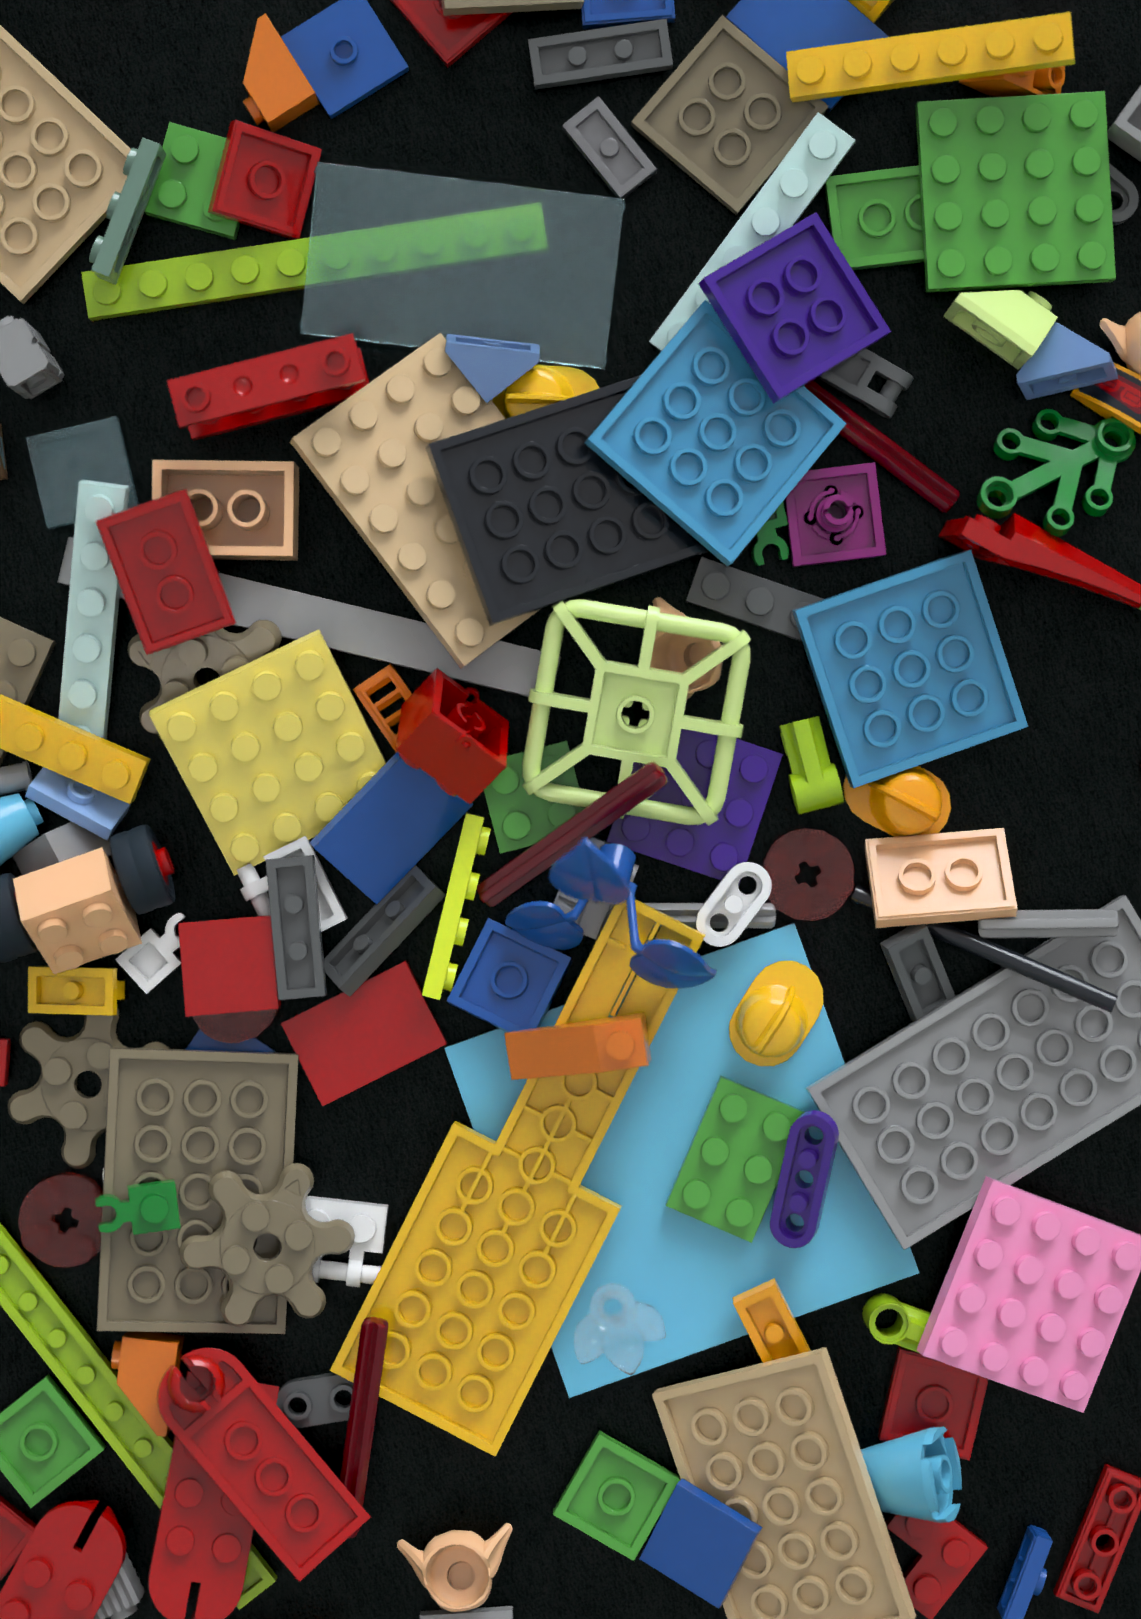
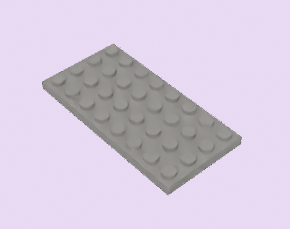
M1121 895L1099 908L1117 911L1119 927L1115 937L1050 938L1024 954V956L1118 995L1111 1013L1003 967L919 1020L914 1021L806 1087L818 1110L828 1114L837 1124L839 1145L904 1250L972 1209L986 1176L1011 1185L1141 1105V920L1126 895Z

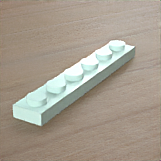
M818 112L649 342L662 351L704 300L709 302L698 285L704 277L795 225L856 140Z
M81 480L78 484L58 719L107 740L120 585L95 521L127 509L129 486Z

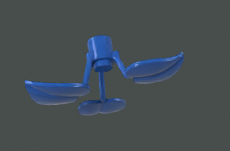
M584 838L571 852L558 859L552 865L549 873L551 883L565 895L578 899L572 911L565 914L559 906L551 902L535 901L514 908L505 920V924L508 927H511L521 936L536 944L554 950H567L578 946L583 939L584 931L574 921L579 918L589 899L595 903L601 901L607 904H621L626 901L631 949L637 953L631 957L629 966L638 976L657 986L681 989L701 985L714 978L717 970L710 968L696 952L678 942L661 939L648 941L644 945L640 942L635 905L637 885L630 881L636 856L632 850L620 844H605L600 849H597L587 838Z

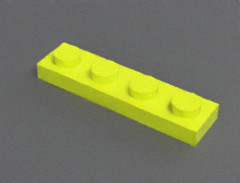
M469 813L465 815L422 996L440 1000L442 990L452 991L458 964L450 963L449 961L453 945L463 946L469 919L460 917L464 899L474 901L480 874L471 872L475 854L485 856L491 828L482 827L484 821L482 816Z

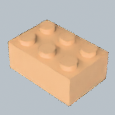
M152 460V500L187 488L213 559L298 561L299 467L295 462Z

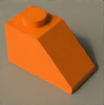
M266 13L257 19L243 80L249 97L242 102L257 125L265 121L271 132L274 133L317 106L319 101L312 86Z
M127 1331L123 1335L122 1341H115L112 1351L111 1369H118L117 1385L157 1436L167 1437L170 1428L160 1415L157 1405V1391L162 1376L172 1364L180 1371V1357L182 1356L184 1336L160 1332Z

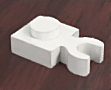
M183 913L175 914L168 920L163 936L159 937L150 928L141 936L142 944L128 948L115 959L146 994L152 991L181 965V960L174 952L180 948L179 937L175 929L177 924L185 918Z

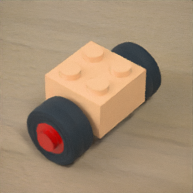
M141 825L129 831L115 834L110 838L111 853L116 869H114L104 849L101 847L17 878L12 873L0 875V963L9 962L39 950L53 974H57L142 944L136 913L145 914L175 902V890L171 874L174 873V867L166 847L161 848L152 829L148 825Z

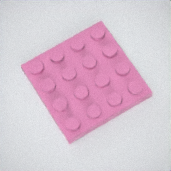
M986 1176L916 1351L931 1359L1084 1413L1141 1271V1235Z

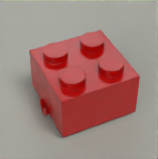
M436 668L401 706L396 751L407 765L414 769H422L433 777L444 792L451 796H459L468 804H471L506 768L509 721L479 699L480 694L477 689L471 687L465 689L440 669ZM469 694L475 696L471 702L466 700Z

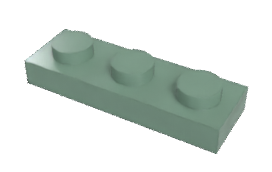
M142 138L139 148H132L123 169V174L127 175L121 193L116 191L113 194L107 208L106 218L110 219L104 237L99 235L96 238L90 252L89 262L94 263L91 269L98 278L115 285L166 157V153L159 143Z

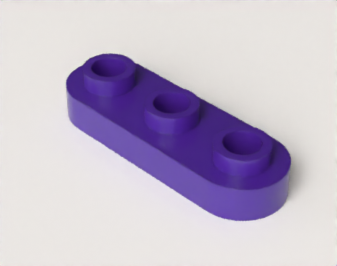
M811 1110L801 1114L792 1124L788 1134L770 1217V1230L780 1244L789 1248H800L807 1245L817 1233L821 1221L839 1139L837 1124L828 1114L821 1111ZM809 1127L819 1128L823 1133V1139L817 1140L811 1137ZM802 1170L810 1172L813 1176V1182H804L800 1178L799 1172ZM790 1214L801 1216L804 1225H794L790 1220Z

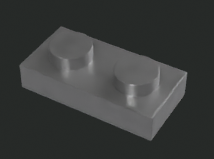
M599 96L562 125V130L619 201H622L657 171V168Z

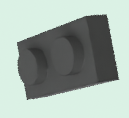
M925 924L910 925L880 943L912 1021L919 1020L955 997L929 929Z

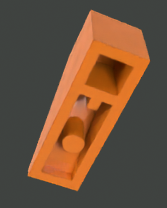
M645 1012L504 1033L511 1080L599 1073L648 1066L652 1059Z

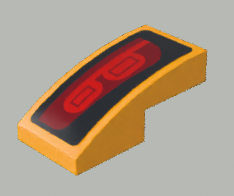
M1114 363L1118 379L1073 389L1071 392V397L1105 419L1113 416L1141 434V376Z

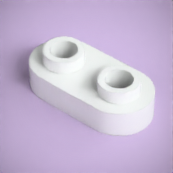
M742 862L733 866L699 909L696 916V929L705 934L703 940L706 943L717 947L733 943L766 902L771 893L772 884L769 874L762 866L752 862ZM745 876L752 877L756 882V888L751 894H743L738 888L740 879ZM720 913L727 917L728 925L723 931H714L711 928L710 919L713 915Z

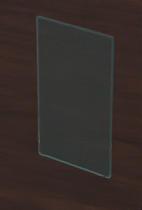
M317 162V167L314 170L316 180L302 320L299 323L300 334L336 338L353 333L355 340L421 347L441 332L445 339L447 334L538 344L540 345L539 362L605 369V364L608 361L606 352L623 212L626 209L625 199Z

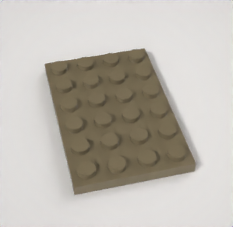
M110 1047L103 1195L110 1194L118 1197L120 1200L129 1199L128 1185L174 1179L181 1228L133 1235L132 1222H124L114 1232H101L97 1331L285 1334L287 1299L277 1295L265 1297L259 1302L251 1322L245 1326H232L225 1322L221 1314L222 1301L229 1291L227 1276L216 1268L191 1270L181 1262L179 1254L183 1241L188 1237L211 1234L222 1223V1211L209 1194V1184L215 1174L221 1171H232L241 1177L243 1184L249 1191L255 1194H265L276 1187L282 1170L289 1164H293L298 1054ZM108 1205L102 1207V1222L111 1221L115 1217L116 1211L113 1207ZM262 1234L255 1240L254 1250L261 1258H271L280 1252L281 1242L274 1234Z

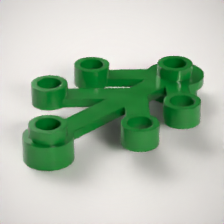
M1053 409L1040 411L1032 424L1033 433L1040 440L1023 436L1021 432L1013 428H1006L999 433L994 442V451L999 458L1010 461L1020 455L1046 464L1012 481L999 476L986 480L977 495V505L980 511L990 518H1004L1010 514L1017 500L1059 479L1053 506L1050 507L1043 519L1045 530L1057 537L1067 534L1074 523L1075 517L1072 508L1082 467L1098 460L1093 486L1089 487L1083 496L1082 507L1091 516H1102L1113 503L1111 487L1116 465L1127 460L1136 445L1133 429L1116 418L1101 420L1094 426L1062 417L1059 412ZM1048 420L1052 422L1055 429L1048 430L1044 428L1041 421ZM1058 435L1085 444L1071 450L1043 441H1051ZM1008 439L1013 441L1016 449L1006 448L1002 440ZM1104 439H1113L1118 447L1110 446ZM1096 495L1101 497L1104 505L1094 504L1090 496ZM988 498H998L1002 502V506L998 507L991 504ZM1059 515L1063 517L1066 525L1055 524L1052 516Z

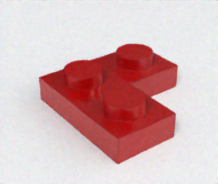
M891 1514L885 1521L886 1527L919 1552L903 1573L913 1607L926 1618L933 1619L988 1547L985 1542L956 1520L937 1523Z

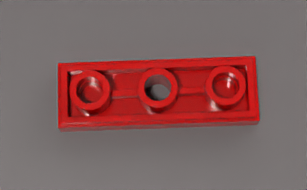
M1107 1464L1104 1465L1053 1593L1056 1597L1099 1614L1141 1510V1478ZM1108 1534L1110 1536L1109 1541L1105 1545H1096V1540L1100 1535Z

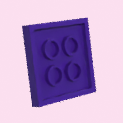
M817 212L707 275L698 283L773 404L886 337L891 332Z
M681 729L676 759L706 799L718 735ZM736 739L726 799L721 811L717 814L719 819L710 826L706 823L701 825H684L624 815L623 819L619 818L612 823L606 842L620 844L632 851L722 880L733 866L748 860L783 754ZM633 762L631 775L646 764ZM661 767L668 780L667 784L647 798V800L694 807L667 768Z

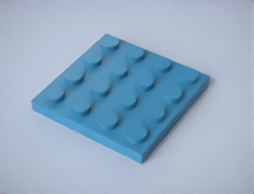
M704 300L584 443L721 562L729 566L847 423L805 386L773 404L709 302Z
M965 550L792 610L850 787L852 788L1028 727L971 550Z

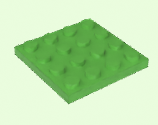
M1105 91L917 102L915 109L926 292L1113 282L1116 279Z

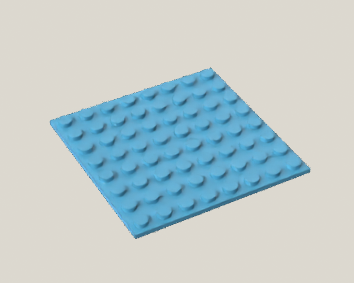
M795 923L701 956L710 968L717 970L716 975L701 985L678 989L650 1045L652 1059L649 1065L638 1068L580 1184L618 1203L622 1207L551 1346L569 1398L748 1335L733 1305L732 1297L775 1278L795 1318L919 1274L911 1248L909 1247L905 1250L901 1248L839 1143L836 1148L819 1229L813 1239L803 1247H786L780 1244L771 1233L770 1217L777 1185L752 1243L665 1205L720 1075L802 1111H819L806 1087L845 1064L824 1004L818 1019L799 1049L787 1061L778 1065L757 1066L745 1061L735 1051L730 1040L729 1023L734 1010L755 977L765 967L778 961H796L810 968ZM622 1003L620 1004L615 1016L617 1015ZM564 1005L548 1010L540 1027L555 1025ZM500 1028L444 1048L473 1130L497 1141L527 1079L511 1080L504 1035L506 1031ZM809 1127L811 1137L817 1140L823 1139V1133L819 1128ZM805 1170L799 1172L800 1178L804 1182H813V1176L810 1172ZM790 1214V1220L794 1225H804L801 1216Z

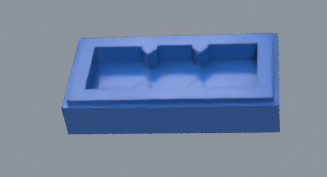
M1031 1524L1030 1527H1027L997 1606L1002 1619H1024L1032 1595L1038 1596L1043 1589L1047 1576V1569L1043 1568L1053 1543L1045 1529Z

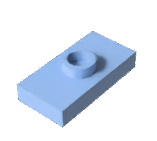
M44 767L30 783L25 797L107 841L128 813L131 805Z

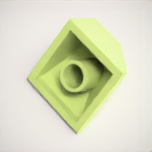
M1021 290L960 293L944 314L946 319L1018 370L1034 355L1058 318L1050 312L1052 305L1046 299L1031 291L1026 295Z

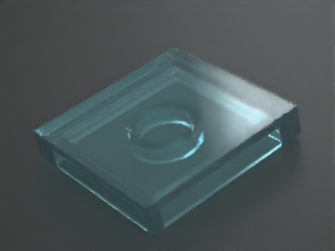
M117 416L26 437L48 529L75 524L78 484L81 480L129 486L127 509L139 505Z

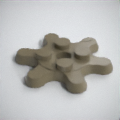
M258 620L247 630L240 633H231L222 628L149 655L145 653L139 634L132 637L127 649L130 659L138 666L152 670L160 681L158 696L145 703L140 710L139 719L142 727L150 733L159 734L149 716V711L201 686L197 680V671L201 668H212L217 671L219 676H222L276 650L282 640L279 627L272 621Z
M118 1007L117 1015L114 1016L85 1015L83 1028L74 1036H59L49 1025L38 1021L27 1024L20 1033V1045L26 1053L38 1061L41 1075L39 1081L33 1087L20 1090L12 1095L8 1102V1113L14 1121L20 1124H31L44 1117L58 1121L65 1133L61 1156L68 1166L75 1169L87 1167L92 1163L96 1156L97 1140L106 1131L110 1047L128 1048L119 1041L116 1034L117 1023L120 1018ZM151 1042L140 1047L169 1049L168 1046L160 1042ZM84 1071L95 1072L101 1079V1091L94 1097L86 1096L77 1089V1079Z
M293 1163L286 1166L280 1173L276 1187L265 1194H255L249 1191L243 1184L241 1177L232 1171H221L215 1174L209 1184V1194L222 1211V1223L211 1234L188 1237L180 1247V1259L187 1268L191 1270L216 1268L227 1276L229 1291L222 1301L221 1314L225 1322L232 1326H245L251 1322L259 1302L271 1295L287 1299L294 1312L300 1317L314 1318L324 1310L326 1296L313 1279V1266L322 1256L346 1253L354 1244L355 1233L353 1227L348 1222L341 1219L320 1222L308 1214L305 1201L313 1188L314 1177L310 1168L304 1164ZM262 1234H274L280 1240L281 1250L274 1257L261 1258L255 1252L254 1242Z

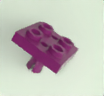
M875 462L808 470L784 499L792 568L886 556ZM828 486L834 487V488H829L827 491H824V489H825L826 487H828ZM835 489H836V491H837V494H836V495H832V496L826 497L827 495L833 494L834 491H835ZM854 506L860 507V508H857V509L855 510V512H854V510L852 509V507H854ZM861 509H862L863 515H862V517L859 519V515L861 514ZM807 512H809V515L807 516L808 521H812L815 514V524H806V522L804 521V515ZM832 533H840L833 538V541L837 542L842 539V543L839 545L832 544L830 542V535Z

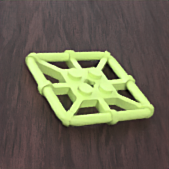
M572 599L566 602L561 600L553 604L554 610L550 613L545 626L535 688H531L528 701L532 702L522 762V774L525 781L522 787L528 795L534 793L537 797L550 802L586 808L606 792L550 782L589 754L622 760L618 784L631 776L633 762L642 764L655 762L658 766L667 768L694 807L646 799L625 815L684 825H701L706 823L710 826L719 819L717 814L721 811L726 799L736 739L742 737L744 727L739 722L751 661L748 644L751 638L746 631H739L735 627L724 623L661 613L660 607L648 606V610L585 599ZM577 618L643 628L644 634L638 665L606 660ZM565 627L595 667L591 698L554 692ZM656 631L723 643L683 673L650 667ZM732 655L721 720L684 715L689 685ZM633 701L642 702V708L650 712L649 718L640 719L638 726L630 725L629 717L622 715L623 708L631 707ZM551 707L588 713L583 742L541 770ZM681 729L718 735L706 799L676 759Z

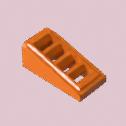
M389 664L356 686L353 691L394 751L397 752L398 734H395L391 727L400 721L401 709L386 719L381 714V711L401 697L406 701L412 695V692L394 665ZM392 681L396 689L374 703L370 695Z

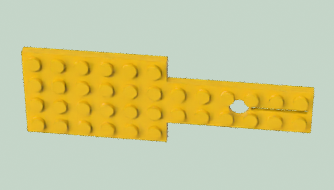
M635 899L639 939L643 945L646 940L647 942L653 939L671 940L683 944L697 953L705 934ZM626 901L614 905L555 1025L608 1018L609 1014L615 1016L622 1003L616 1016L645 1012L649 1045H651L678 989L665 988L649 983L636 975L630 968V959L637 953L631 949ZM639 1067L599 1073L527 1079L497 1141L455 1121L330 1371L353 1383L361 1324L369 1316L387 1320L389 1326L379 1397L496 1457L622 1207L618 1203L580 1184Z

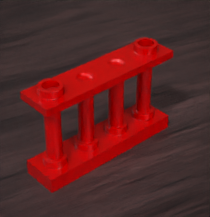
M351 333L171 379L167 382L179 428L188 426L191 439L195 441L340 404L369 384L362 351L360 348H357L354 334Z

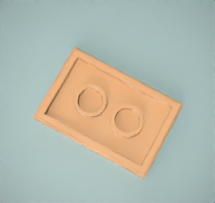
M1004 828L865 839L864 848L876 928L1016 917L1017 903Z

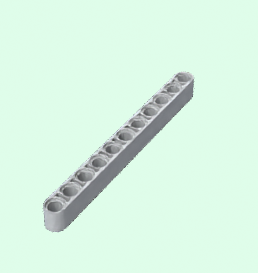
M68 537L57 582L70 586L74 538ZM219 573L237 621L232 626L248 629L258 620H269L279 627L282 638L294 641L320 629L329 649L427 673H432L438 668L452 679L529 697L530 689L535 688L541 650L499 640L461 669L425 622ZM120 587V596H119V598L125 600L124 595H123L122 590H121V587ZM559 656L557 672H558V668H559L561 656Z

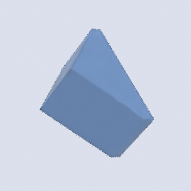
M1056 321L1037 351L1016 375L1017 383L1026 400L1118 379L1116 367L1107 351Z
M447 334L445 352L484 401L488 403L539 363L540 345Z

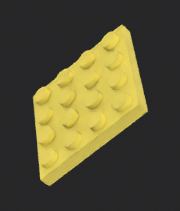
M320 629L149 711L152 722L234 876L238 874L237 869L247 864H251L254 867L265 861L263 856L304 836L308 840L314 838L386 764Z

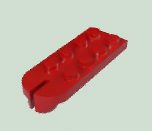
M211 1347L189 1351L181 1356L180 1359L204 1386L206 1391L199 1396L182 1376L178 1368L172 1364L162 1376L158 1386L157 1405L160 1415L180 1442L292 1575L300 1582L371 1517L235 1356L224 1350Z
M187 1371L186 1381L201 1396L206 1389L191 1371ZM259 1383L269 1397L277 1404L279 1386ZM174 1436L149 1569V1593L155 1607L167 1619H185L191 1582L200 1583L196 1608L192 1612L191 1619H225L235 1609L242 1594L254 1528L176 1436Z
M70 1501L59 1504L49 1510L35 1527L0 1592V1619H94L116 1579L126 1556L125 1536L113 1510L109 1506L106 1507L83 1549L77 1547L76 1544L99 1501Z

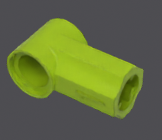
M819 716L779 726L791 774H788L798 815L843 804L844 797L835 764L830 763Z
M881 1293L868 1299L863 1307L862 1315L864 1323L873 1337L882 1344H896L919 1353L916 1349L931 1313L900 1302L891 1294ZM893 1309L897 1311V1320L892 1326L879 1328L875 1325L876 1317L883 1310Z

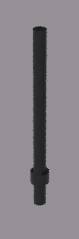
M857 885L851 902L873 911L870 889ZM947 922L925 924L932 937L1107 1012H1112L1118 999L1116 994Z

